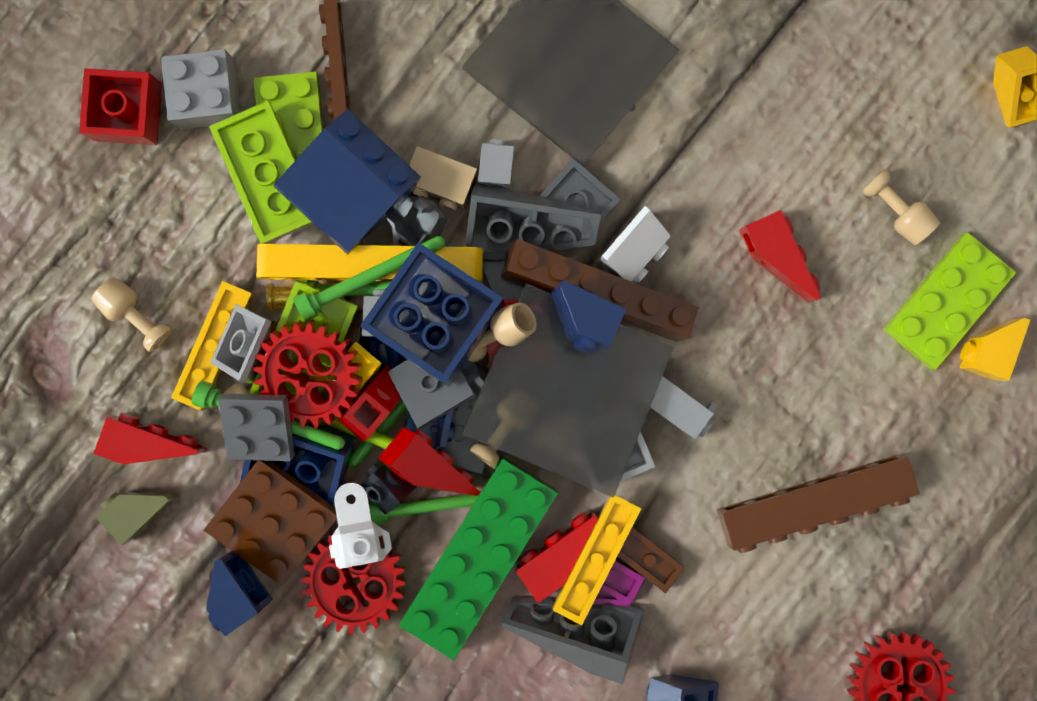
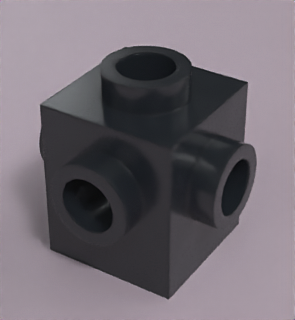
M381 460L365 472L369 478L360 485L366 491L367 497L385 515L418 487L400 478Z

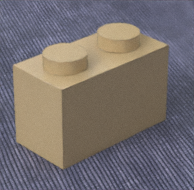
M417 146L409 166L421 178L412 195L415 197L424 196L426 199L428 196L438 199V205L452 211H456L457 207L465 210L478 177L477 169Z

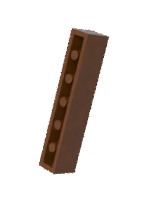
M519 239L511 245L500 275L502 278L548 295L551 294L552 290L562 280L567 281L625 308L626 312L621 322L675 342L690 338L699 309L695 305Z
M894 455L716 510L727 546L733 551L738 550L739 553H744L756 549V544L767 540L771 544L782 542L788 539L787 534L799 531V534L815 532L818 530L817 525L827 522L830 525L845 523L849 521L848 516L857 513H860L861 516L875 514L880 511V506L891 504V506L905 505L911 502L910 497L920 495L909 457Z

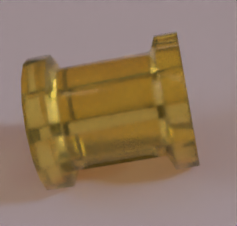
M274 283L267 284L266 303L269 312L275 311L276 308H285L293 286H275Z

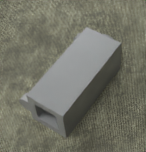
M654 360L629 394L694 440H696L698 435L703 437L713 424L710 419L714 415L713 412L717 405L712 401L707 407L700 404L656 372L660 364Z

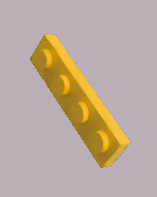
M225 281L221 282L172 394V399L197 410H204V408L192 404L194 390L201 380L216 384L221 369L210 363L235 305L237 304L248 309L255 294Z
M611 492L574 568L552 607L553 611L580 625L583 624L641 511V507Z

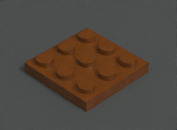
M257 460L203 531L283 586L336 521L337 516L335 507L271 461Z

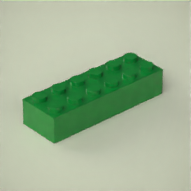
M503 456L407 609L399 627L454 661L557 496V489Z

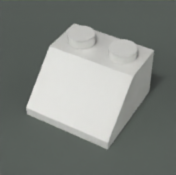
M644 206L602 255L597 264L609 274L638 284L649 272L644 268L652 258L658 261L669 248L665 242L670 238V234L654 214Z

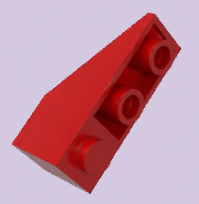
M781 210L750 223L739 230L754 261L807 302L821 298L818 292L821 289L819 281L813 273H809L805 264L807 262L806 253L800 244H796L792 235L794 233L792 222L788 216H783Z
M389 363L339 420L342 425L363 442L370 438L401 400V396L388 374V371H390Z
M120 413L119 416L106 417L93 454L124 465L205 453L207 448L198 445L199 440L197 438L184 434L176 437L168 434L169 429L164 426L150 423L148 427L138 423V417L127 413Z
M403 427L378 457L400 478L412 485L478 496L481 493L472 485L474 478L461 468L457 471L451 465L454 460L441 449H438L436 452L430 446L433 442L432 439L419 429L414 433Z
M586 511L580 513L570 521L572 526L563 533L560 530L553 532L544 539L546 545L536 552L531 548L517 559L519 564L516 565V572L538 603L565 585L598 521L594 511L590 514H587Z

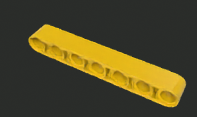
M258 244L257 278L269 280L309 279L344 281L415 246L358 245L347 255L337 245ZM444 246L442 249L434 252L475 280L483 282L482 248ZM399 269L376 281H392Z

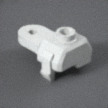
M356 483L342 485L334 497L338 528L331 536L333 544L329 546L331 559L335 558L336 567L339 569L383 561L392 549L389 532L371 521L368 497L364 488ZM347 496H354L355 503H347ZM379 536H383L384 549L380 548Z

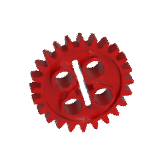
M298 320L294 323L293 328L287 323L281 327V332L277 330L270 334L271 340H266L261 344L265 351L255 356V358L263 363L253 368V371L262 374L260 378L254 381L256 385H264L265 389L259 395H287L291 424L299 418L302 428L309 423L310 419L314 427L318 428L322 423V419L329 425L335 419L334 415L341 418L346 413L344 407L350 409L355 403L351 397H356L360 393V390L353 385H357L363 380V377L354 374V372L362 367V364L352 363L351 360L358 352H348L346 350V347L351 342L350 339L340 342L338 340L341 332L339 329L331 335L328 334L329 327L327 323L317 330L315 320L308 322L306 328L303 322ZM288 349L294 350L297 353L298 363L289 359L287 356ZM320 353L327 354L332 362L330 367L321 363ZM280 368H281L282 370L287 371V372H290V373H288V374L281 373V372H280ZM328 374L335 375V376L337 377V379L335 380V379H333L332 377H329V376H326V375H328ZM285 382H291L296 387L297 394L287 391ZM317 386L325 387L330 397L324 398L319 395Z
M333 533L328 535L329 545L321 540L317 544L320 552L311 551L308 556L314 563L308 562L303 565V568L310 572V574L303 576L301 582L310 584V587L306 588L302 595H312L313 598L306 606L307 608L318 607L314 617L316 619L324 614L327 617L324 623L325 627L330 625L332 621L337 622L336 632H340L344 625H348L349 634H353L356 626L359 625L361 631L366 633L369 622L377 629L380 626L379 617L386 621L391 617L387 608L397 611L400 606L394 598L402 599L405 594L397 588L407 583V579L398 577L406 569L405 566H396V562L400 559L401 554L391 556L388 553L383 561L368 563L365 566L358 565L339 569L336 567L335 558L331 559L329 546L333 545L331 538ZM379 536L380 548L384 549V546L381 545L383 536ZM326 567H335L340 573V579L337 581L328 579L325 573ZM351 576L353 578L359 576L361 581L358 585L356 583L349 584L348 579ZM371 580L381 582L384 588L383 593H372L369 590L368 582ZM361 594L369 602L368 606L363 604ZM343 595L352 597L355 602V608L346 609L343 607L340 597Z
M888 631L887 641L879 635H875L877 644L875 646L864 642L867 649L866 654L856 651L855 654L861 661L859 664H849L856 671V674L846 676V679L855 685L847 689V693L852 697H856L853 701H878L880 696L888 693L887 701H912L916 697H920V701H949L946 699V695L956 693L953 688L947 685V683L955 680V677L945 672L951 667V664L941 660L944 653L937 648L934 649V644L927 639L923 641L922 637L915 633L910 638V635L905 631H901L898 638L894 633ZM891 661L890 669L885 673H881V666L885 662ZM919 664H923L922 672L917 676H913L914 668Z

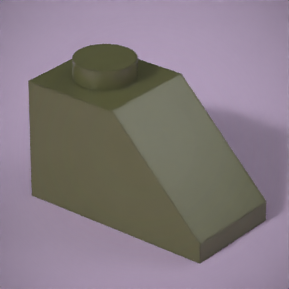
M130 491L120 495L114 493L101 504L103 510L95 518L122 546L139 536L179 496L174 492Z

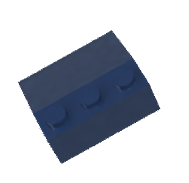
M346 109L324 128L275 182L274 188L348 255L413 194L421 176L349 109Z
M418 242L360 327L449 388L490 328L492 317L500 308L505 306L503 297Z
M309 422V424H307L309 426L314 427L312 422ZM319 425L317 429L344 439V447L337 450L292 434L295 452L291 461L271 462L335 507L334 497L337 490L343 485L356 437ZM244 460L240 482L257 460Z

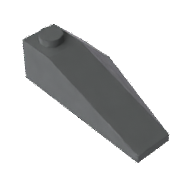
M474 184L465 247L482 248L483 259L497 261L506 259L511 245L517 239L546 250L555 249L561 251L596 245L601 212L507 188Z
M512 598L503 618L502 627L590 674L620 684L624 683L644 610L632 606L613 605L612 603L593 604L583 624L580 625L553 611L552 607L555 602L550 598H545L539 603L535 598Z

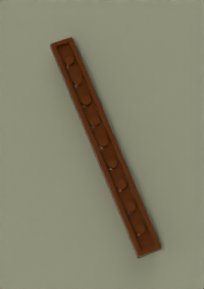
M324 0V4H319L321 23L326 24L327 35L322 36V47L324 55L329 56V67H325V80L327 86H331L332 98L327 99V106L330 118L335 120L346 109L351 111L342 6L340 0ZM367 295L344 296V299L358 304L355 313H363L364 296Z

